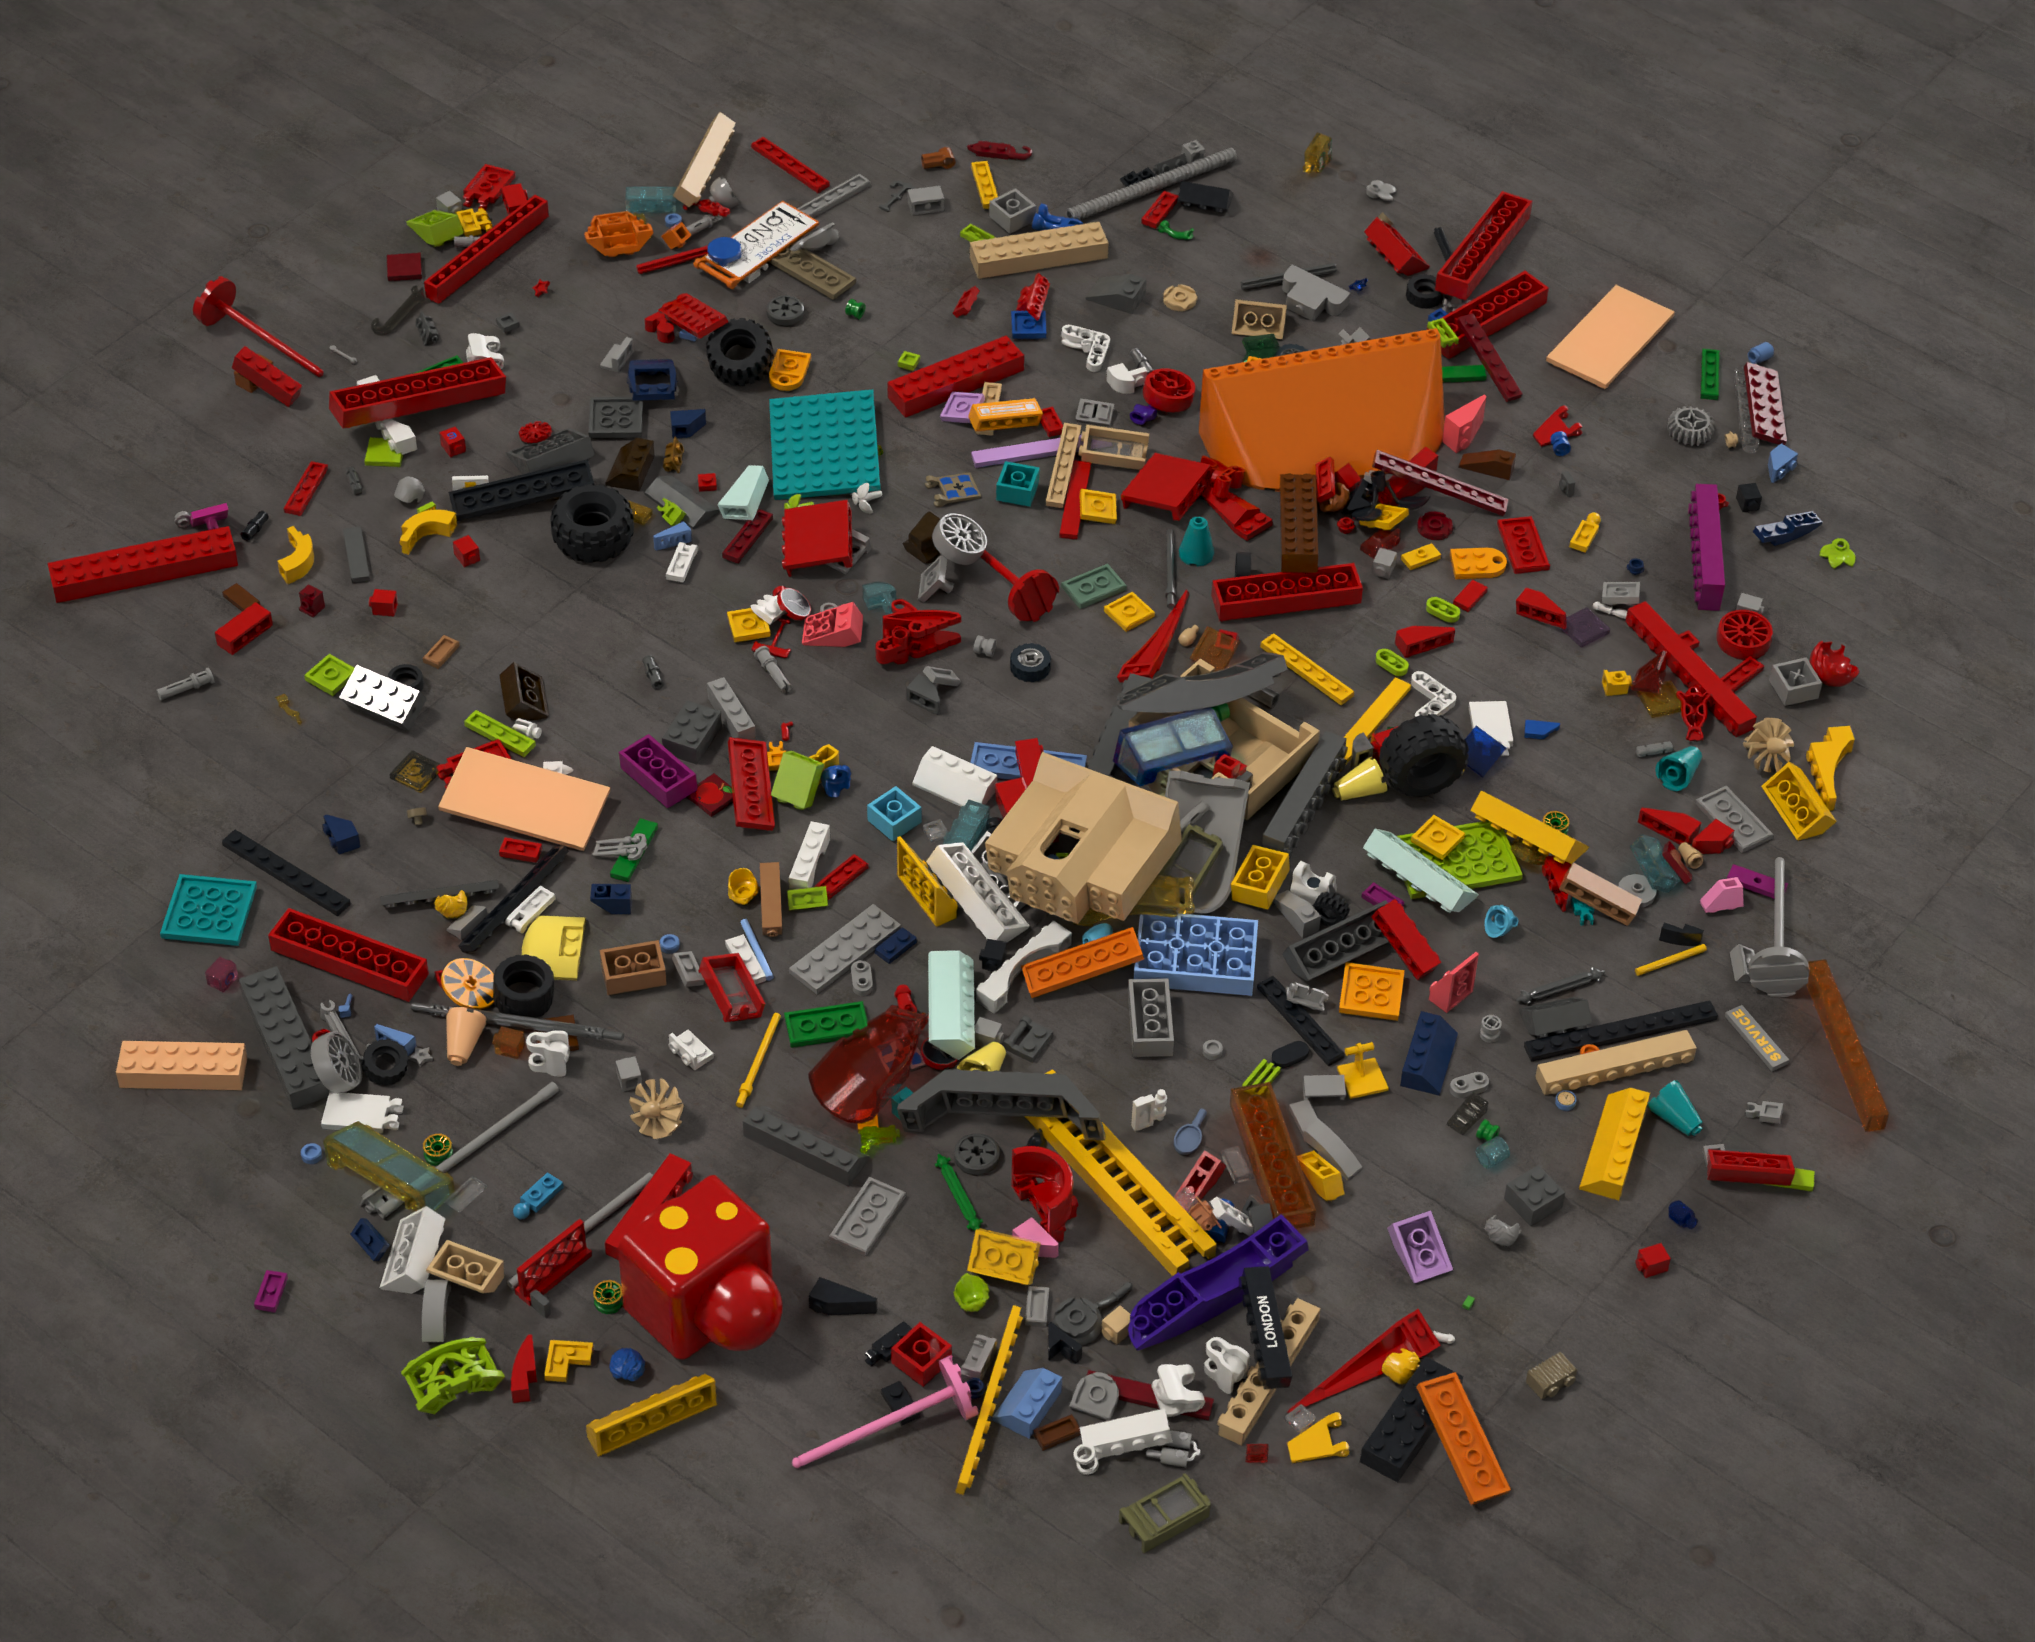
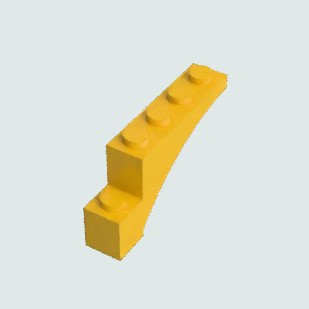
M1850 726L1828 727L1827 733L1823 738L1824 742L1810 743L1809 751L1806 752V759L1811 764V774L1816 779V789L1820 791V797L1829 811L1834 810L1837 799L1834 789V772L1842 758L1848 752H1852L1855 740Z

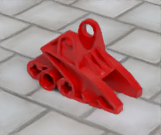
M904 599L894 600L891 604L893 613L883 616V639L877 641L875 645L876 661L880 664H888L890 662L905 664L909 659V655L913 658H921L937 652V650L940 651L961 643V635L959 633L941 631L949 626L961 623V615L956 612L943 610H917ZM900 604L903 605L904 608L897 609L895 606Z

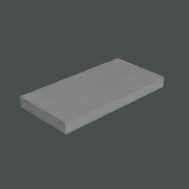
M1727 785L1696 799L1695 804L1712 822L1717 819L1735 830L1733 844L1741 853L1773 838V833Z
M869 1177L829 1235V1241L867 1256L906 1197V1192Z

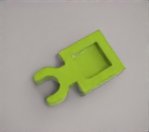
M663 498L665 506L663 508L657 506V509L664 513L662 517L671 526L679 524L686 513L677 504Z

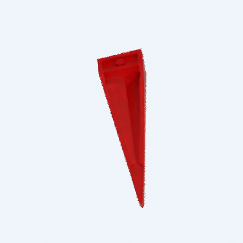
M1211 482L1200 494L1231 530L1246 541L1273 525V519L1260 512V508L1229 492L1226 498L1213 495L1214 485Z
M1188 590L1184 592L1176 606L1153 636L1135 655L1123 664L1117 676L1120 683L1128 680L1130 673L1153 679L1154 674L1160 670L1188 599Z
M1417 1309L1394 1323L1291 1407L1287 1413L1297 1411L1384 1374L1382 1366L1386 1358L1391 1353H1402L1401 1348L1415 1352L1421 1358L1441 1345L1420 1310Z

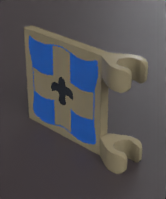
M970 472L942 477L926 476V481L928 482L925 483L926 488L932 489L939 485L943 495L937 494L934 496V505L937 508L947 503L981 498V494Z

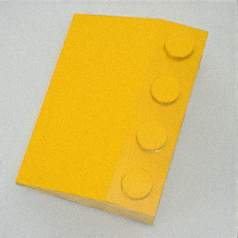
M901 836L897 837L898 878L936 927L956 919L958 905L955 899H951L945 886H941L937 876L928 869L927 863L920 859Z

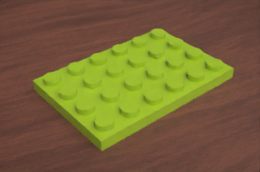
M1489 820L1454 826L1465 833V838L1443 860L1412 843L1411 836L1414 833L1397 836L1471 889L1519 881L1523 878L1522 871L1504 829L1502 828L1500 831L1490 826L1492 822ZM1409 880L1404 881L1411 899L1426 897L1427 893L1423 890L1420 892L1411 886L1412 883Z

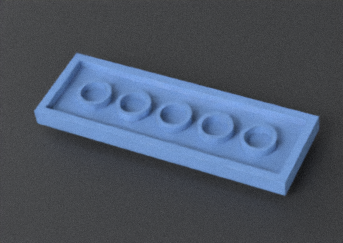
M974 743L970 763L996 774L997 778L1012 780L1021 777L1015 747ZM1044 750V753L1086 767L1087 755Z

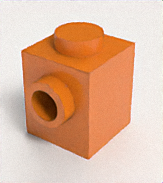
M680 222L667 230L661 237L670 249L675 247L679 249L686 244V240L692 235L685 225Z

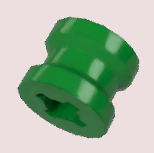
M850 299L846 305L845 313L846 315H853L855 318L861 319L866 306L862 302L857 303L856 300Z
M1485 1119L1480 1124L1476 1137L1485 1139L1488 1144L1492 1145L1500 1132V1126H1493Z

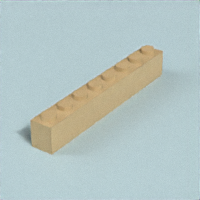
M721 112L711 122L673 197L688 207L693 202L696 204L701 198L700 194L705 190V185L711 178L709 175L714 172L715 166L721 159L720 156L730 141L729 138L735 131L733 127L736 123Z
M1683 1030L1539 1064L1537 1066L1536 1079L1544 1096L1557 1094L1564 1090H1575L1587 1085H1595L1600 1082L1613 1081L1617 1078L1633 1076L1642 1072H1651L1663 1067L1668 1068L1672 1065L1688 1063L1694 1060L1696 1046L1689 1032Z

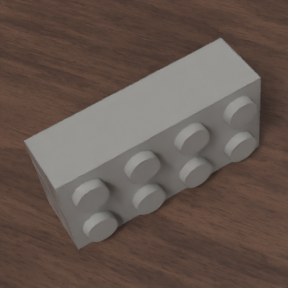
M1129 979L1128 1004L1133 1057L1173 1056L1174 1035L1169 979Z

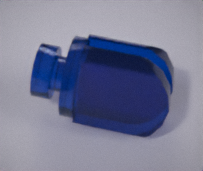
M1674 1201L1669 1205L1668 1217L1683 1228L1688 1227L1689 1229H1693L1697 1225L1698 1219L1695 1218V1213L1682 1201Z

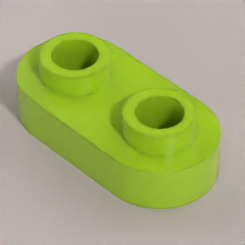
M1431 597L1427 600L1426 610L1428 613L1449 623L1459 620L1460 609L1457 606L1439 597Z
M1380 649L1376 652L1375 661L1379 666L1395 676L1407 674L1409 664L1405 659L1389 649Z

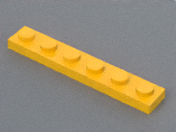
M1274 633L1261 641L1260 647L1269 653L1284 655L1288 668L1339 705H1343L1354 697L1352 689Z

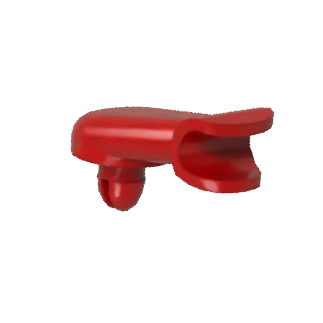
M899 985L894 996L897 998L900 1016L903 1019H912L917 1014V1008L912 1001L911 991L907 985Z

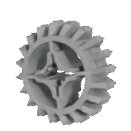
M1683 406L1682 409L1677 408L1676 411L1672 412L1668 419L1667 428L1669 435L1673 437V440H1678V443L1683 442L1684 445L1690 444L1693 446V444L1699 446L1700 443L1705 444L1706 441H1710L1714 434L1715 422L1710 413H1705L1704 409L1699 410L1698 407L1692 408L1690 406L1686 408Z

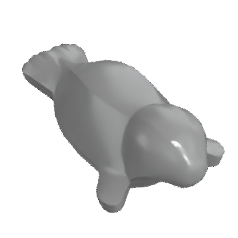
M832 222L799 240L791 247V251H798L800 249L815 251L822 249L826 245H833L838 241L839 232L837 229H832L835 225Z

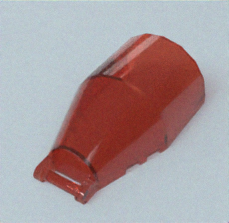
M891 1005L884 1013L867 1022L865 1028L861 1030L857 1028L850 1037L839 1039L808 1073L813 1094L820 1104L833 1116L848 1123L862 1124L873 1120L908 1079L921 1031L929 1021V1014L924 1012L919 1014L900 1009L896 1005Z

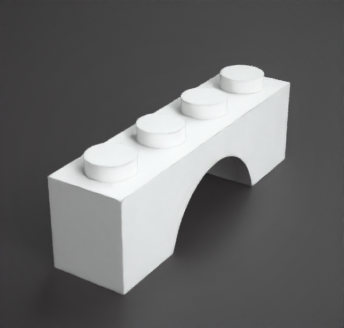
M810 822L789 876V890L812 887L820 854H825L830 841L829 825Z

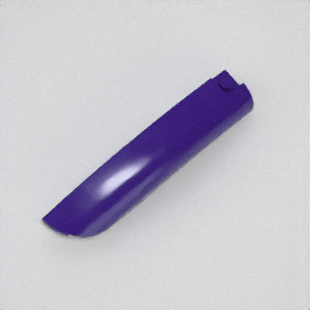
M1280 1214L1250 1237L1221 1255L1181 1274L1178 1272L1143 1297L1133 1308L1128 1327L1133 1346L1138 1351L1166 1341L1207 1322L1242 1302L1244 1292L1239 1287V1277L1242 1276L1244 1268L1269 1266L1273 1281L1293 1267L1292 1262L1309 1250L1307 1240Z

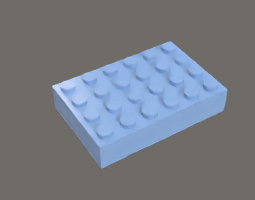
M1140 910L1137 939L1144 960L1135 963L1134 979H1169V989L1252 996L1258 920Z

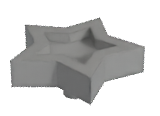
M415 1047V1053L409 1057V1060L417 1062L419 1067L425 1062L433 1061L429 1055L430 1047L424 1049Z

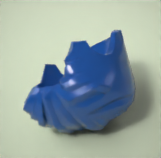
M834 765L822 771L820 781L829 797L836 798L840 796L842 789L850 788L851 772L848 766Z
M621 1348L611 1357V1374L616 1380L617 1378H624L629 1381H635L645 1371V1360L638 1351L631 1348Z

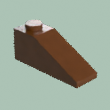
M1491 450L1463 454L1458 468L1510 480L1515 466L1516 453L1504 450Z

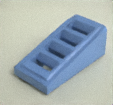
M681 522L654 535V549L657 551L678 546L679 542H691L690 527L685 522Z
M378 1024L374 1026L377 1041L380 1039L396 1041L407 1051V1056L415 1051L416 1039L413 1035Z

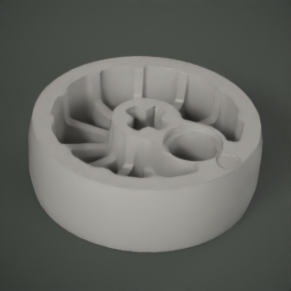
M951 513L943 516L933 530L932 540L936 549L945 558L957 564L969 565L975 563L987 546V537L980 525L962 514Z
M333 1031L313 1041L311 1045L313 1067L318 1078L328 1090L339 1094L347 1092L360 1084L362 1080L361 1062L353 1044L344 1034Z

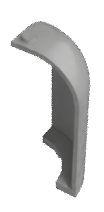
M1169 771L1165 797L1178 802L1180 820L1197 804L1205 800L1211 808L1192 826L1197 825L1210 836L1211 834L1218 836L1223 842V850H1221L1189 906L1155 889L1153 881L1152 890L1161 906L1177 910V913L1189 914V912L1210 913L1221 907L1227 900L1235 875L1250 786L1249 782L1218 777L1209 779L1204 778V775L1185 771ZM1190 839L1176 864L1199 875L1212 850ZM1173 867L1169 873L1172 877L1189 886H1192L1196 880L1176 867Z

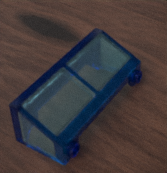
M1208 707L1120 730L1113 762L1139 786H1144L1155 781L1157 772L1214 756L1215 761L1224 754L1231 756L1233 745L1215 711Z

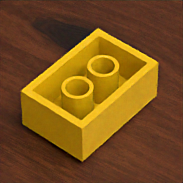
M1252 845L1231 883L1232 901L1268 910L1290 871L1289 854Z

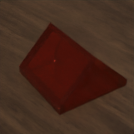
M1664 650L1637 670L1630 687L1633 691L1660 692L1666 676V652Z

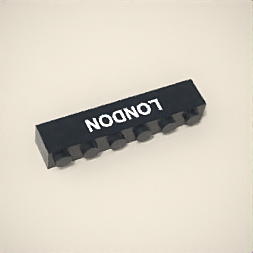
M1269 1266L1244 1268L1242 1276L1239 1277V1287L1244 1292L1242 1301L1243 1306L1247 1307L1248 1311L1246 1314L1247 1325L1251 1326L1252 1330L1250 1332L1251 1344H1255L1254 1360L1259 1364L1258 1379L1262 1381L1264 1389L1289 1388L1292 1372Z

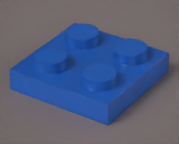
M1011 311L1012 339H1046L1045 311L1041 312L1038 321L1027 311Z

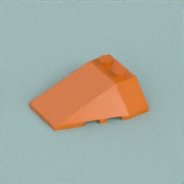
M624 211L595 215L591 221V226L587 228L588 232H585L584 236L586 242L603 255L616 257L618 254L625 253L626 255H631L639 252L652 236L653 229L649 223L645 225L644 220H637V216Z

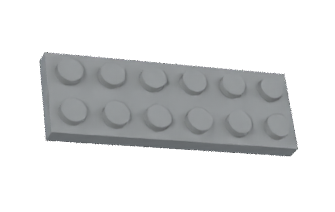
M872 904L789 968V973L815 994H818L851 969L854 962L864 959L900 930L901 924Z

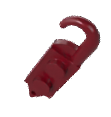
M979 141L978 143L967 145L968 150L980 157L1026 160L1032 156V150L1027 146L1022 147L1028 151L1023 154L1016 153L1015 148L1011 144Z

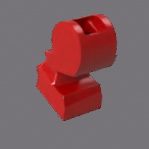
M656 312L645 318L646 331L653 333L657 330V339L663 343L674 341V326L668 323L665 314Z

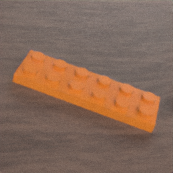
M1131 927L1021 965L1030 996L1034 998L1144 960L1134 928Z
M1456 1372L1419 1383L1416 1388L1470 1504L1483 1502L1511 1491Z

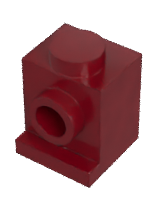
M308 584L299 592L301 603L299 611L314 618L325 608L323 591Z

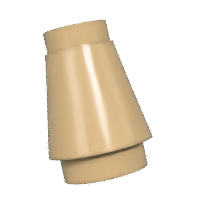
M1687 842L1680 844L1678 850L1687 867L1692 869L1700 867L1704 861L1702 853Z

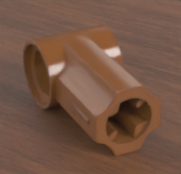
M943 147L938 152L921 155L923 169L938 166L949 169L956 163L952 150L948 147Z

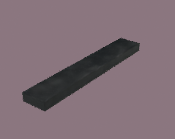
M1274 976L1257 984V989L1327 1066L1345 1058V1053L1300 1004H1294L1287 1000L1286 989Z

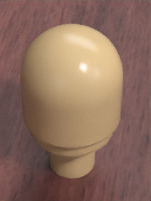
M1193 625L1192 628L1185 629L1179 636V643L1184 647L1190 646L1196 640V633L1199 631V627Z

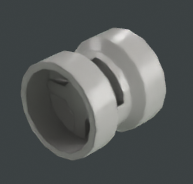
M978 635L974 643L973 652L977 654L984 653L986 656L993 657L997 640L992 638L985 639L984 636Z
M1487 1015L1482 1019L1480 1037L1483 1041L1493 1043L1499 1039L1502 1025L1500 1018L1495 1015Z

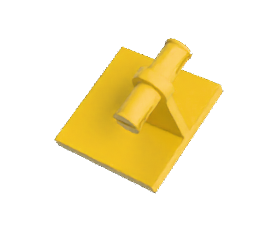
M1373 1042L1366 1044L1357 1043L1355 1046L1345 1048L1346 1056L1356 1054L1355 1062L1337 1066L1339 1075H1344L1345 1089L1350 1099L1389 1090L1376 1059L1363 1060V1052L1374 1050Z

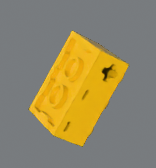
M976 1229L967 1271L1030 1285L1033 1283L1035 1269L1039 1265L1038 1255L1041 1242L986 1229Z

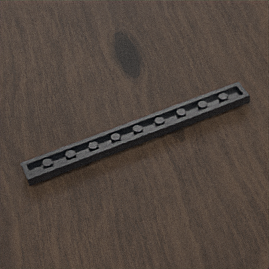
M1709 1000L1524 1042V1048L1530 1061L1533 1062L1581 1050L1582 1046L1587 1044L1600 1047L1715 1021L1718 1014Z

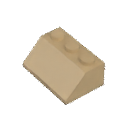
M1236 300L1232 334L1283 340L1287 305Z
M446 1240L426 1269V1272L481 1293L495 1292L504 1278L503 1260Z

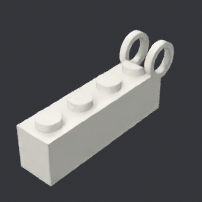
M1165 1409L1080 1427L1083 1444L1074 1450V1458L1077 1462L1078 1471L1088 1475L1098 1469V1459L1103 1457L1121 1455L1125 1452L1171 1443L1172 1438ZM1084 1449L1085 1454L1078 1458V1453ZM1092 1461L1095 1462L1094 1466L1090 1469H1083L1080 1466L1081 1464H1089Z

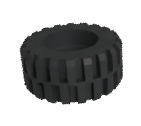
M734 318L714 330V334L711 333L709 335V341L706 343L709 365L716 378L721 379L723 383L727 384L729 382L732 386H736V384L745 386L747 383L751 385L757 379L760 381L763 378V374L766 375L770 371L769 367L773 365L774 351L769 333L766 329H763L760 323L755 324V321L751 319L746 321L745 318H740L739 320ZM738 344H747L755 348L754 352L743 360H731L725 356L731 347Z

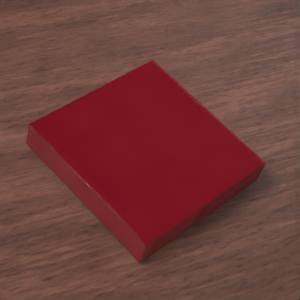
M421 252L387 255L388 281L422 279Z

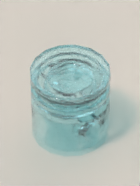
M1496 1136L1478 1146L1475 1151L1478 1161L1486 1169H1490L1510 1157V1149L1505 1140L1500 1136Z

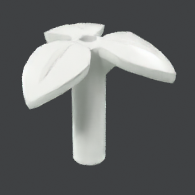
M865 483L857 489V493H852V500L855 505L859 503V508L863 512L872 514L873 510L866 501L881 497L882 492L874 491L868 493L869 483Z

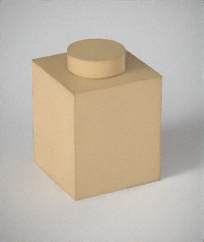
M1119 1306L1102 1320L1101 1332L1103 1336L1116 1345L1129 1335L1130 1313Z

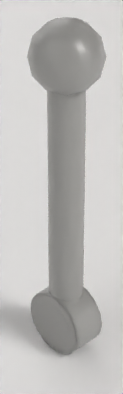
M332 345L329 347L330 352L338 353L344 358L350 360L352 364L357 363L356 358H351L350 356L337 350L336 346Z

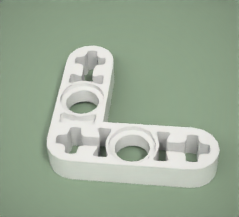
M1074 325L1063 326L1061 332L1062 339L1081 344V341L1085 340L1082 336L1089 337L1091 350L1087 358L1086 368L1091 372L1100 371L1109 348L1110 337L1105 333ZM1095 351H1100L1102 354H1096Z
M1417 671L1412 674V687L1431 699V701L1415 713V717L1419 715L1427 716L1428 714H1436L1438 717L1440 715L1443 716L1455 706L1456 694L1425 672ZM1436 688L1438 691L1431 692L1429 689ZM1432 707H1437V708H1439L1440 710H1439V711H1433V710H1431V708H1432Z

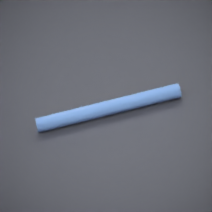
M742 919L740 922L766 975V980L770 981L774 976L748 920Z

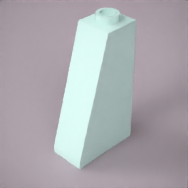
M748 465L717 504L724 519H754L769 481L763 466Z

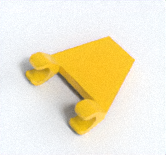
M1339 1412L1324 1417L1287 1443L1291 1463L1349 1455V1446L1346 1441L1332 1446L1328 1427L1337 1428L1342 1425V1418Z

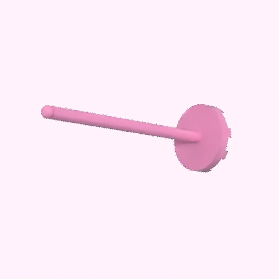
M952 1355L939 1360L940 1369L947 1384L946 1388L792 1460L793 1467L800 1468L951 1397L965 1420L977 1416V1406L972 1407L970 1388L967 1382L962 1383L959 1365H953Z

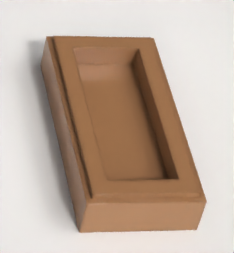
M443 635L423 657V663L439 669L460 646L459 641Z

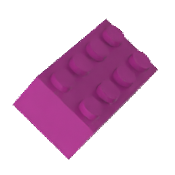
M649 734L619 752L621 769L666 808L673 806L698 790L696 774Z

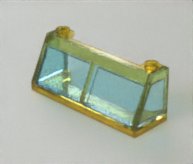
M359 1121L328 1135L323 1140L327 1166L334 1170L338 1167L343 1169L347 1166L404 1201L405 1208L408 1210L412 1208L416 1212L427 1206L436 1211L455 1192L454 1180L451 1175L441 1172L375 1132L369 1125H364Z

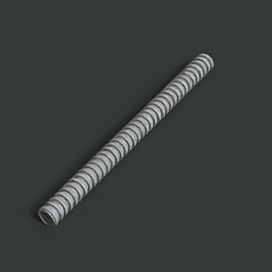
M1228 148L1211 156L1198 159V161L1190 162L1129 187L1116 190V192L1108 193L1076 207L1067 209V217L1080 220L1106 211V209L1119 206L1180 181L1193 178V176L1206 173V171L1208 172L1235 162L1237 154L1233 148Z

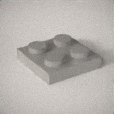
M1603 582L1602 604L1610 606L1616 604H1639L1640 582Z

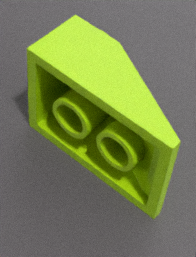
M433 210L406 221L407 225L427 244L434 245L435 247L443 245L447 240L453 241L454 236L458 237L464 234L458 215Z

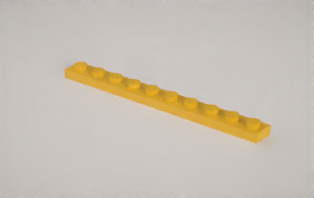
M1013 1305L955 1493L963 1495L966 1487L971 1488L974 1479L971 1471L972 1469L976 1470L980 1457L976 1456L977 1451L982 1452L985 1443L982 1435L983 1433L987 1434L991 1423L987 1421L988 1415L993 1416L996 1404L992 1402L994 1398L998 1399L1002 1387L998 1383L999 1380H1004L1007 1371L1003 1366L1004 1363H1009L1012 1351H1009V1347L1014 1346L1017 1338L1014 1330L1015 1328L1019 1329L1023 1318L1019 1316L1021 1307Z

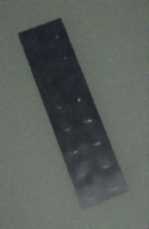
M587 459L449 492L452 510L456 513V520L460 521L557 498L563 493L571 491L574 487L595 484Z

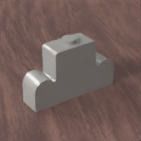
M1291 265L1284 273L1282 290L1287 293V309L1298 315L1315 321L1324 309H1326L1328 314L1337 316L1349 304L1350 292L1295 265Z

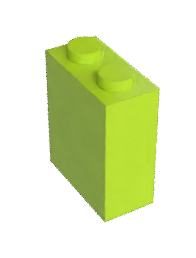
M794 751L783 752L771 796L776 797V800L779 802L794 804L793 807L800 810L811 807L824 763Z

